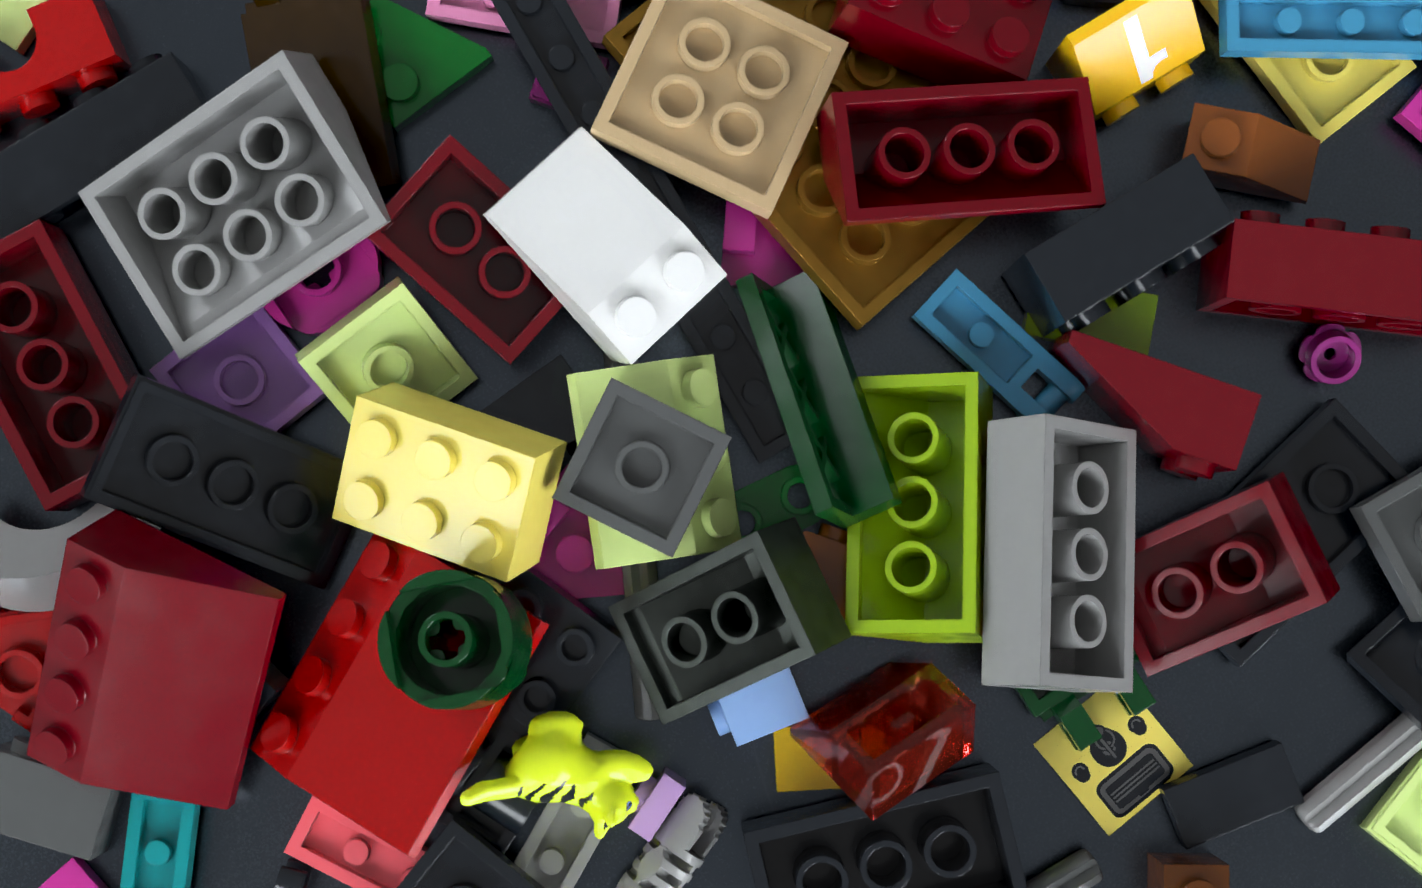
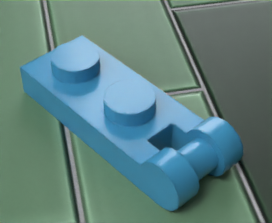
M957 268L911 317L970 372H979L993 389V393L1010 407L1018 417L1042 413L1054 415L1066 401L1073 404L1085 391L1084 385ZM1036 372L1045 380L1047 385L1033 399L1021 386Z

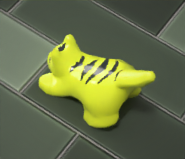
M549 711L535 716L530 721L528 735L515 741L511 747L513 757L506 766L505 777L475 783L462 792L460 802L464 806H472L488 801L519 797L535 803L563 802L571 804L588 812L594 822L595 837L602 839L610 827L621 823L629 814L637 810L639 798L634 793L632 783L648 780L654 769L646 759L627 750H591L583 743V722L578 717L567 711Z

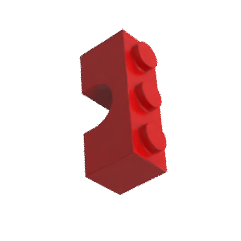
M47 0L26 9L36 32V47L31 58L22 67L13 71L0 72V125L21 116L25 119H33L47 115L60 107V99L76 92L82 91L84 93L98 86H107L109 88L118 82V74L127 71L132 66L104 0Z

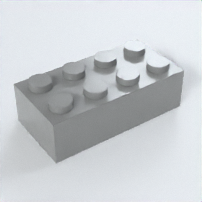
M1048 413L988 421L981 685L1063 692L1133 693L1137 430Z

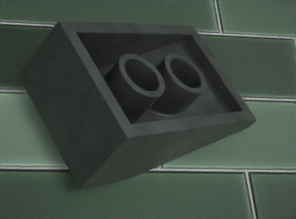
M796 517L760 529L608 607L662 725L793 666L852 637Z

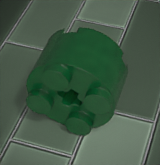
M435 570L424 573L410 580L399 591L401 593L394 600L389 611H385L379 624L378 653L387 678L397 689H401L408 697L428 708L472 710L489 706L501 700L514 688L518 687L524 681L527 674V666L532 651L530 621L525 609L514 593L508 587L492 579L458 570ZM458 630L464 631L465 644L458 647V652L449 651L447 646L448 639L457 636Z

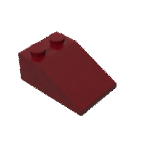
M1071 330L1050 342L1047 351L1084 385L1085 392L1119 427L1137 430L1136 444L1146 454L1163 459L1160 466L1162 471L1197 481L1198 477L1212 479L1214 473L1237 470L1262 395L1075 330Z
M1283 471L1135 538L1133 647L1147 677L1326 604L1340 590L1338 582Z

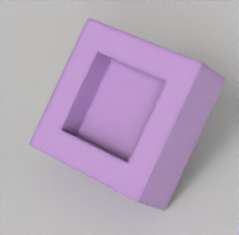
M665 766L657 779L651 776L648 780L640 782L634 790V793L639 798L637 810L630 818L628 828L650 842L686 789V779Z

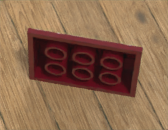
M118 509L67 538L26 755L80 784L228 810L235 804L286 593Z

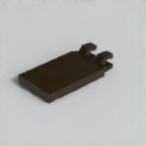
M253 0L254 2L246 3V14H241L251 71L281 50L313 54L347 110L378 188L401 184L402 180L370 0Z

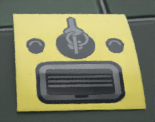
M1096 692L1082 703V706L1102 735L1101 739L1082 751L1075 750L1063 730L1057 724L1033 745L1085 806L1106 834L1110 836L1160 794L1158 786L1180 778L1193 767V764L1148 709H1145L1136 716H1129L1113 692Z

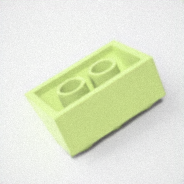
M714 354L665 359L566 375L577 446L611 378L725 433ZM728 446L673 557L588 516L596 570L714 552L740 540L741 532Z

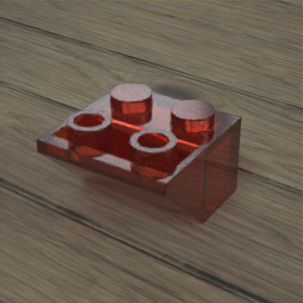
M889 662L810 714L808 719L790 728V736L862 811L874 821L974 751L976 704L932 663Z

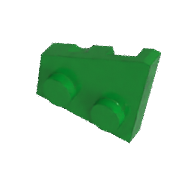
M370 0L391 124L397 132L401 131L494 61L492 55L485 47L390 0Z

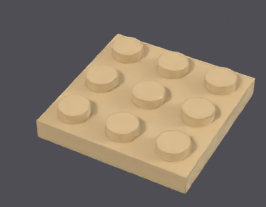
M652 0L591 127L590 135L597 140L768 219L775 208L849 42L761 0Z

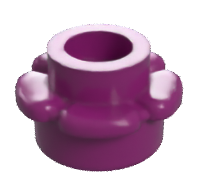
M1339 323L1320 325L1316 329V333L1305 336L1299 346L1298 358L1304 362L1303 372L1311 380L1320 383L1339 384L1349 380L1356 374L1361 364V341L1353 331H1345L1344 326ZM1328 348H1334L1335 353L1332 357H1324V352Z

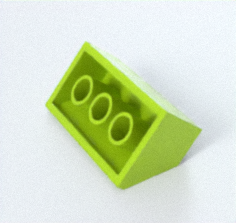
M979 372L858 376L903 503L847 527L845 623L851 635L922 643H982L988 421L993 420V389Z

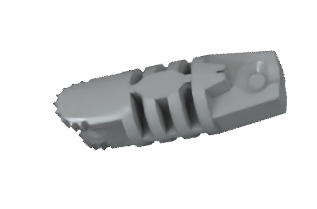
M688 793L686 797L683 796L682 800L678 801L677 807L673 808L659 827L654 838L650 842L647 841L643 847V853L640 856L637 855L632 862V868L629 871L626 870L616 888H682L685 883H689L694 876L693 872L695 869L701 867L705 861L704 858L719 839V835L723 833V829L727 827L726 823L729 819L727 818L728 813L724 811L725 808L714 802H706V798L696 793Z

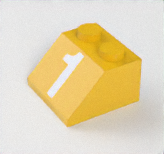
M1125 0L1068 34L1045 65L1054 79L1088 77L1094 121L1102 118L1108 127L1139 108L1140 105L1135 97L1156 85L1160 94H1163L1191 77L1194 72L1189 64L1205 51L1192 0Z

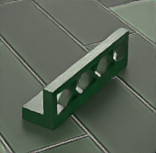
M805 272L773 287L753 273L736 280L740 297L815 515L842 528H847L903 503L831 301Z

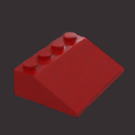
M373 534L250 749L290 782L405 855L417 858L510 693L494 704L479 709H432L408 697L387 678L378 653V629L385 611H389L392 603L401 593L399 591L410 580L427 572L435 570L470 572L458 564ZM525 609L532 630V657L549 624ZM458 630L457 636L448 639L447 646L449 651L458 652V647L465 644L464 631Z

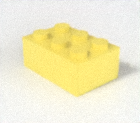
M392 382L356 396L332 519L508 582L540 561L554 500L552 497L557 488L567 442Z

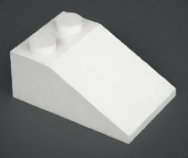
M579 127L483 214L612 362L632 365L727 276V273L687 226L583 127Z

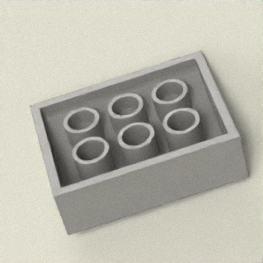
M281 50L78 192L179 359L187 358L391 222L346 108L313 54Z

